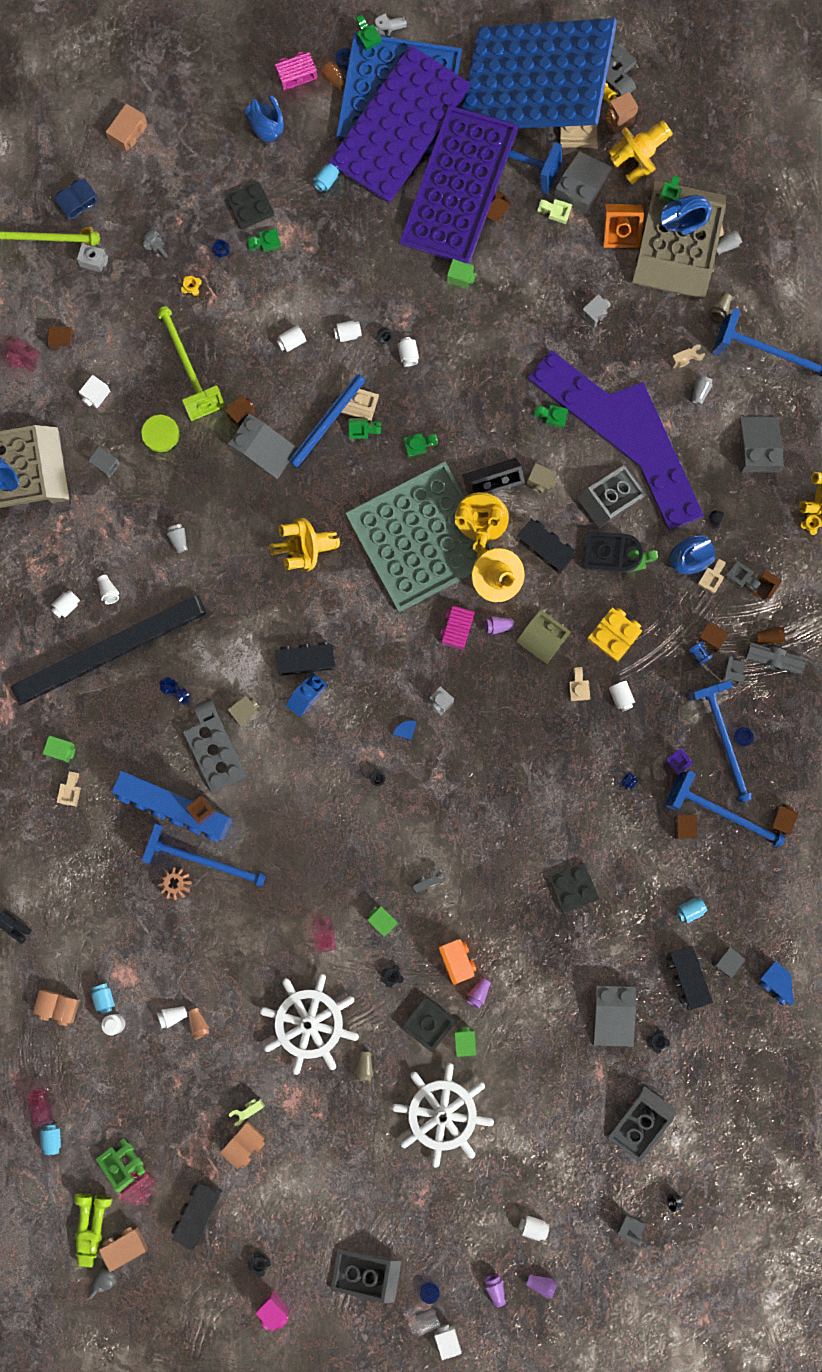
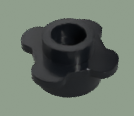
M393 965L388 970L383 969L381 972L386 980L385 985L389 988L396 983L401 984L404 981V977L399 972L400 967L398 965Z
M661 1029L656 1030L654 1035L647 1037V1043L652 1045L655 1053H660L662 1049L670 1046V1040L666 1038L664 1031Z
M256 1252L253 1255V1260L247 1264V1268L256 1273L258 1277H263L266 1268L271 1265V1260L264 1258L260 1252Z

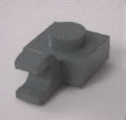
M739 561L736 562L726 575L727 579L740 588L746 584L755 593L761 584L758 580L751 577L753 571Z
M441 868L435 869L431 878L426 879L424 876L415 880L416 885L413 886L415 893H419L437 883H443L446 880L445 877L442 879L436 877V873L440 872Z

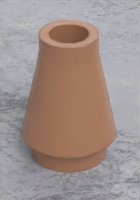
M195 1008L188 1011L191 1036H194V1039H200L209 1035L208 1029L210 1027L199 1009Z

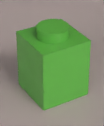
M453 259L447 275V283L468 289L469 284H473L476 277L474 265Z
M49 736L43 754L68 763L70 759H73L76 749L71 742Z
M374 907L368 914L370 917L368 921L384 937L398 924L383 907L379 909Z
M470 1027L458 1028V1031L454 1032L456 1057L475 1056V1031L470 1030Z

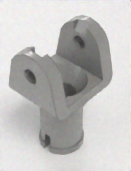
M383 14L376 18L375 28L380 36L389 37L393 30L406 28V19L404 16L389 19L386 14Z

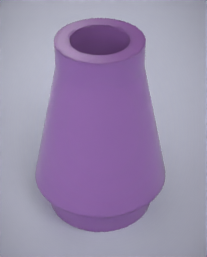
M490 616L485 619L486 633H491V635L514 629L512 618Z
M480 978L478 983L466 995V1002L479 1009L481 1005H484L491 983L484 978Z
M492 1274L484 1278L483 1286L490 1296L494 1307L505 1305L503 1280L499 1277V1274Z
M530 1274L526 1286L532 1288L545 1298H553L558 1282L553 1281V1278Z

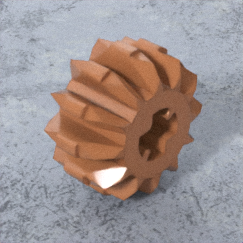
M172 867V874L166 869L165 874L167 877L160 875L159 878L164 880V883H158V886L165 887L160 893L164 894L167 892V899H170L173 894V899L178 900V894L181 898L185 897V894L182 892L183 890L190 892V889L185 886L191 885L192 881H185L190 875L187 873L182 876L184 869L180 868L177 873L176 867ZM173 879L176 881L179 880V882L177 883V888H171L170 886L173 884Z

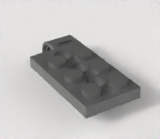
M613 41L606 83L611 90L617 93L616 96L618 98L627 92L632 93L636 89L634 81L626 74L636 65V59ZM617 65L620 66L621 69L616 71L613 70L612 67Z
M211 698L193 706L201 724L183 733L213 793L247 777ZM202 727L210 729L211 734L208 738L200 736L199 732ZM211 744L218 746L219 752L217 755L212 756L208 753V747ZM218 762L226 763L227 770L224 773H219L216 770Z

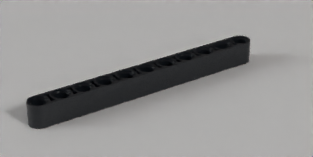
M198 595L193 596L13 684L10 689L18 705L26 704L207 614V611Z

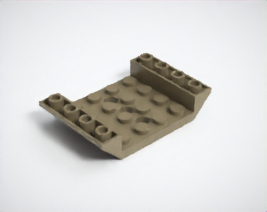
M654 180L632 284L705 299L723 222L726 195L678 185L677 187L682 189L680 198L689 195L703 196L710 202L712 209L709 221L703 227L686 236H679L677 231L661 232L659 230V226L662 225L660 213L662 208L668 203L659 199L665 182ZM702 233L705 239L698 240L695 234Z
M33 425L0 431V447H6V452L0 455V457L13 468L19 480L17 489L12 492L0 489V508L42 500H49L51 503L70 500L58 427Z

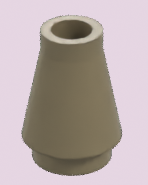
M723 293L710 308L712 319L723 321L728 315L732 300L730 294Z
M370 1052L359 1053V1059L354 1072L356 1081L371 1082L373 1068Z

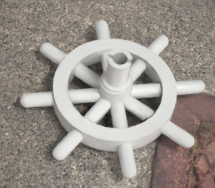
M324 974L318 976L315 990L299 992L295 991L289 979H283L282 984L289 997L282 1003L278 1011L265 1007L260 1009L261 1015L275 1019V1030L278 1037L264 1046V1050L270 1052L282 1045L289 1053L296 1056L292 1069L295 1075L300 1073L304 1058L311 1059L323 1056L329 1069H336V1063L329 1051L337 1044L340 1037L353 1041L359 1038L357 1033L343 1029V1019L340 1011L354 1003V998L349 996L336 1004L331 997L322 992L326 980ZM312 998L308 1013L301 999ZM319 1001H322L329 1007L316 1015ZM292 1004H294L300 1017L286 1014ZM333 1015L335 1026L320 1022ZM284 1021L299 1025L286 1033L284 1031ZM318 1031L332 1034L326 1044H324ZM302 1033L298 1048L289 1040ZM310 1035L318 1049L306 1050Z
M452 1063L446 1064L444 1080H437L428 1084L423 1082L417 1072H412L410 1077L419 1090L414 1095L410 1106L393 1104L391 1107L394 1112L409 1114V1123L413 1133L401 1141V1147L406 1148L418 1139L425 1146L434 1149L432 1166L435 1168L440 1164L442 1150H451L461 1146L469 1158H474L475 1152L467 1140L471 1136L475 1125L492 1126L494 1124L491 1118L477 1116L475 1103L472 1097L485 1088V1084L479 1082L467 1091L461 1085L452 1082ZM442 1089L440 1104L431 1093L432 1091ZM451 1090L460 1097L448 1105ZM425 1097L433 1109L418 1106ZM466 1103L468 1115L453 1113ZM417 1115L432 1117L421 1127L417 1121ZM452 1121L467 1123L462 1133H460ZM435 1125H437L436 1137L434 1140L428 1137L425 1133L428 1132ZM445 1126L454 1139L443 1141Z

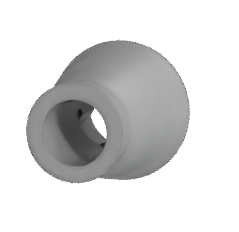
M736 230L729 231L718 241L716 250L718 255L737 248L742 243Z
M699 375L698 379H695L693 403L703 404L704 399L713 386L711 378Z
M181 524L167 528V536L176 552L187 551L185 528H182Z

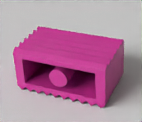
M299 52L295 57L280 59L275 64L276 73L283 90L317 79V71L309 52Z
M454 605L452 610H447L445 620L448 623L446 628L442 627L439 637L443 639V645L464 650L475 611Z

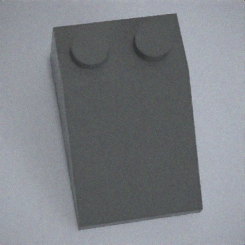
M579 151L558 183L554 198L571 204L573 208L587 214L612 167Z
M251 414L246 417L228 444L232 452L277 480L289 464L290 458L298 449L267 424Z
M740 417L741 472H779L782 469L783 446L778 417Z
M623 465L587 488L577 499L596 525L601 528L647 494L626 466Z
M594 985L593 1045L633 1046L636 987Z
M644 1086L607 1139L638 1162H641L672 1123L677 1109Z
M338 1249L331 1291L383 1304L393 1303L396 1297L401 1260Z

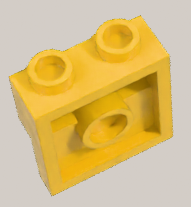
M612 607L588 637V640L615 662H618L641 634L642 630L640 629L641 625L633 619L629 621L625 618L626 613L620 608L615 610Z

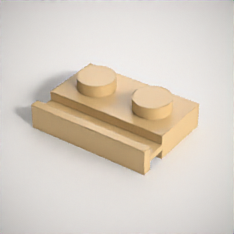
M597 125L560 127V144H562V147L596 148Z
M343 384L340 395L345 390L347 385ZM359 389L341 413L357 418H368V421L372 422L379 394Z

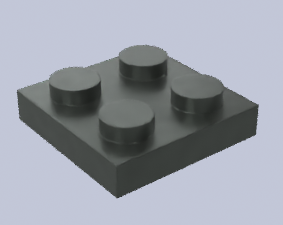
M259 181L226 195V199L241 230L275 216Z
M585 863L548 877L563 914L599 900Z
M424 997L401 1029L433 1053L456 1020L427 997Z

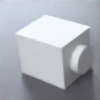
M94 375L90 377L79 391L82 397L81 401L90 407L92 405L95 408H98L110 393L109 387Z
M449 1324L439 1326L437 1331H434V1335L442 1360L461 1354L454 1325L449 1326Z

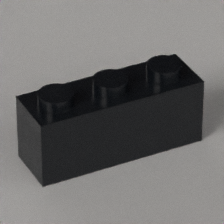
M516 458L462 474L468 495L473 493L491 494L525 483L522 467Z
M531 519L517 535L516 540L561 575L576 555L574 553L575 550L569 544L564 545L559 541L560 538L555 533H549L545 530V526L540 521Z
M320 642L318 646L311 647L310 644L299 645V648L291 649V646L280 647V650H275L279 676L336 670L334 647L329 642Z
M693 946L668 953L667 963L670 970L673 969L676 975L673 979L677 989H681L682 996H680L683 1007H687L688 1010H694L713 1003Z
M200 1181L198 1185L194 1184L189 1194L192 1198L189 1204H184L180 1212L183 1217L180 1223L176 1221L171 1231L174 1234L172 1240L194 1250L222 1191L203 1181Z

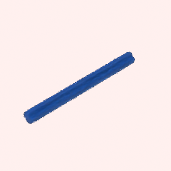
M356 374L290 458V463L298 467L364 384L365 379L360 374Z

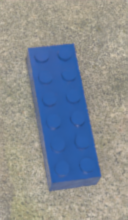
M123 771L120 772L112 790V793L116 795L115 799L128 805L131 801L134 803V807L144 812H147L148 809L152 810V815L163 820L165 817L170 818L169 822L179 827H182L183 824L187 825V830L198 835L203 832L207 839L216 843L218 840L224 841L233 821L230 817L216 812L215 815L199 825L186 809L193 801Z

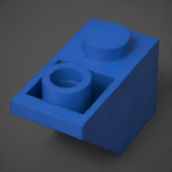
M312 673L294 690L286 706L301 717L310 709L328 684Z
M771 961L757 978L761 982L759 985L767 992L772 991L776 995L774 998L783 1006L785 1004L792 1005L794 1000L791 974L777 961Z

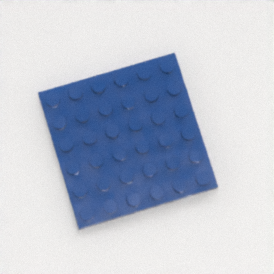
M354 32L337 139H345L410 45L457 75L462 48L380 36L382 43L366 51L357 36V32ZM438 135L425 153H432Z

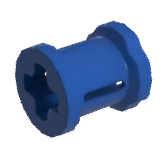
M702 641L688 650L697 660L698 666H701L713 657L705 650Z

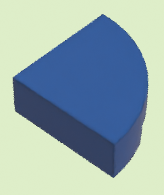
M417 721L401 723L397 726L393 735L412 740Z

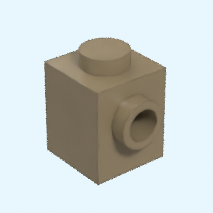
M535 463L527 485L533 487V490L537 493L543 494L544 492L547 494L549 489H554L557 479H555L556 472Z
M240 696L233 701V706L228 711L242 727L259 714L257 710L259 705L253 698L248 699L247 696Z

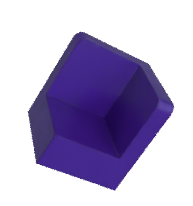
M682 748L663 761L665 765L668 763L676 775H679L693 764Z

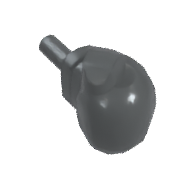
M150 229L143 234L142 245L146 250L159 251L165 259L169 257L162 248L165 244L155 229Z
M106 1266L101 1267L93 1279V1290L88 1295V1298L92 1299L97 1291L103 1292L114 1287L117 1282L115 1272H110Z

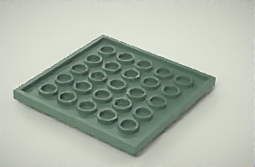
M446 462L345 513L398 613L470 576L472 567L477 560L478 552L473 549L475 540L465 536L455 524L457 506L465 496ZM490 541L485 545L486 550L493 549Z

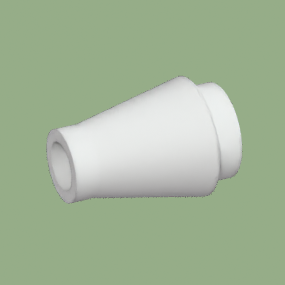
M102 575L98 577L97 582L99 584L101 600L105 604H112L118 601L119 591L109 580L108 576Z
M184 1006L162 1009L161 1012L157 1013L162 1028H169L188 1017Z

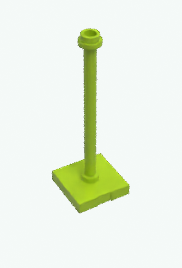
M0 231V239L91 242L92 246L99 245L100 242L99 233L94 231L91 232V235Z
M162 307L158 310V317L164 320L196 395L182 400L190 420H196L224 408L225 404L217 385L202 391L170 318L172 312L168 307Z

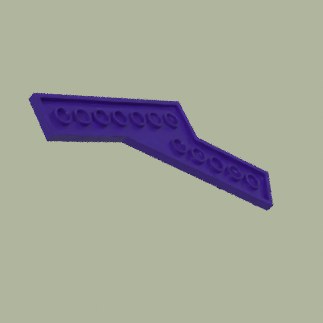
M551 350L530 374L528 380L560 406L567 408L569 413L640 467L668 531L703 518L702 510L644 382L609 395Z

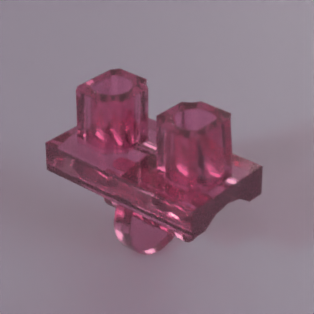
M20 338L13 342L8 340L5 343L7 346L6 358L10 360V368L15 369L18 366L22 369L25 367L31 372L36 369V362L40 358L38 350L32 348L28 352L25 351L26 343Z
M42 1089L30 1091V1095L26 1096L33 1128L43 1124L54 1123L46 1091L42 1092Z
M146 1171L142 1175H138L136 1172L134 1177L138 1183L134 1186L130 1183L122 1189L119 1199L128 1205L133 1202L137 1206L142 1202L146 1206L150 1203L148 1197L153 1194L150 1188L158 1182Z

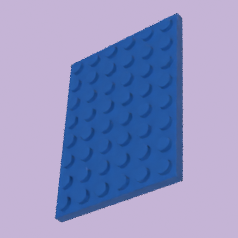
M606 18L479 27L468 78L471 88L465 95L462 109L517 124L519 128L598 125L617 26L616 19Z

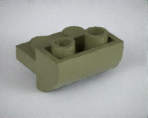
M540 610L523 631L517 643L548 664L571 631Z

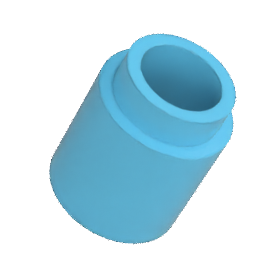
M330 163L323 165L313 178L314 187L321 192L328 191L338 178V169Z
M699 897L679 905L676 913L681 922L685 921L688 924L703 916L707 912V908Z
M107 984L91 988V997L95 1011H100V1014L111 1012V1007L115 1006Z
M56 1124L44 1125V1129L40 1130L41 1150H43V1155L58 1154L59 1148H61L60 1128H56Z

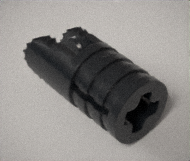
M3 910L0 913V928L20 944H23L26 938L20 932L30 935L32 930L8 913L7 910Z

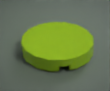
M155 415L147 419L141 432L146 446L152 451L160 453L172 449L177 444L180 435L175 421L166 415Z

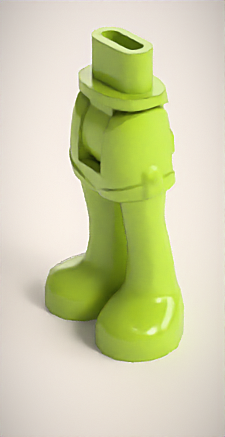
M80 1193L74 1195V1203L80 1207L78 1229L74 1236L77 1251L75 1256L78 1257L77 1266L93 1267L99 1243L102 1241L101 1226L104 1211L112 1204V1198L109 1196L95 1195L92 1229L88 1230L93 1194Z

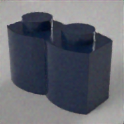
M85 178L75 180L70 188L60 190L54 198L57 206L68 221L76 218L99 201L97 194Z

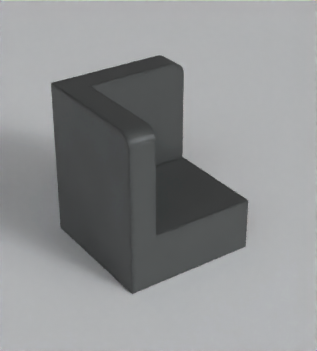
M100 446L89 459V463L101 470L102 474L107 478H110L120 465L116 457Z
M729 656L725 662L722 681L731 680V683L737 685L744 683L745 675L743 672L745 663L733 660V657Z
M726 947L713 966L726 977L732 978L744 963L745 958L731 947Z
M623 1213L616 1233L640 1246V1237L645 1224Z

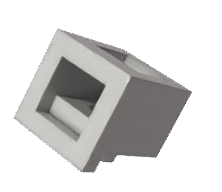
M82 243L77 261L80 267L102 272L103 266L107 264L108 256L104 249Z
M598 294L583 308L581 316L595 328L598 319L601 321L608 314L607 309L611 304L606 298H602Z
M440 686L432 694L427 704L442 716L454 703V698Z

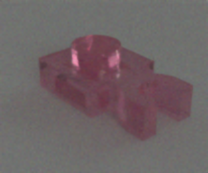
M326 917L327 923L324 926L320 925L319 918L315 919L316 926L319 928V932L315 933L317 953L337 950L334 930L329 931L330 917Z

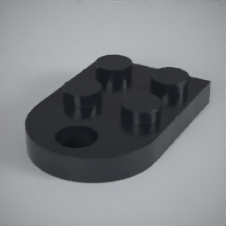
M588 531L584 570L627 573L635 570L641 564L643 548L639 540L634 536ZM631 550H637L639 552L638 557L634 559L628 557V553Z

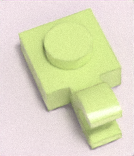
M557 199L554 200L553 204L541 200L537 211L540 213H550L549 219L566 224L572 205Z
M254 1098L245 1104V1110H233L229 1116L231 1117L234 1114L239 1116V1121L235 1123V1126H238L243 1120L262 1109L265 1104L261 1099L256 1101Z

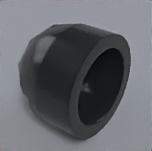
M387 327L380 328L377 333L378 340L383 344L389 343L393 338L391 330Z
M712 511L709 515L710 523L719 527L724 512Z
M381 770L373 771L370 775L371 783L374 786L384 784L386 779L384 772ZM376 773H380L379 782H376Z
M670 1195L667 1200L669 1210L672 1212L682 1210L685 1206L683 1204L684 1198L680 1195Z

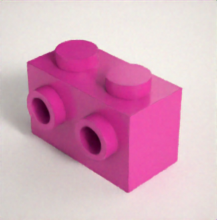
M273 1291L258 1306L255 1314L260 1318V1324L266 1330L270 1329L273 1332L276 1328L280 1330L288 1322L290 1308Z

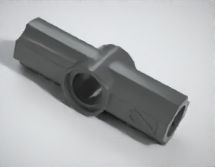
M755 643L749 644L745 658L765 664V667L773 670H785L799 675L803 673L806 665V658L786 653L787 651L781 648H768Z

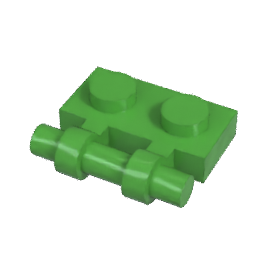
M125 1139L118 1143L121 1147L120 1150L116 1151L115 1148L111 1147L96 1159L114 1190L118 1193L134 1181L131 1175L134 1170H136L138 1175H142L145 1172L142 1166L143 1162L140 1158L136 1157L133 1152L134 1148ZM125 1156L130 1161L128 1165H125L122 1161Z

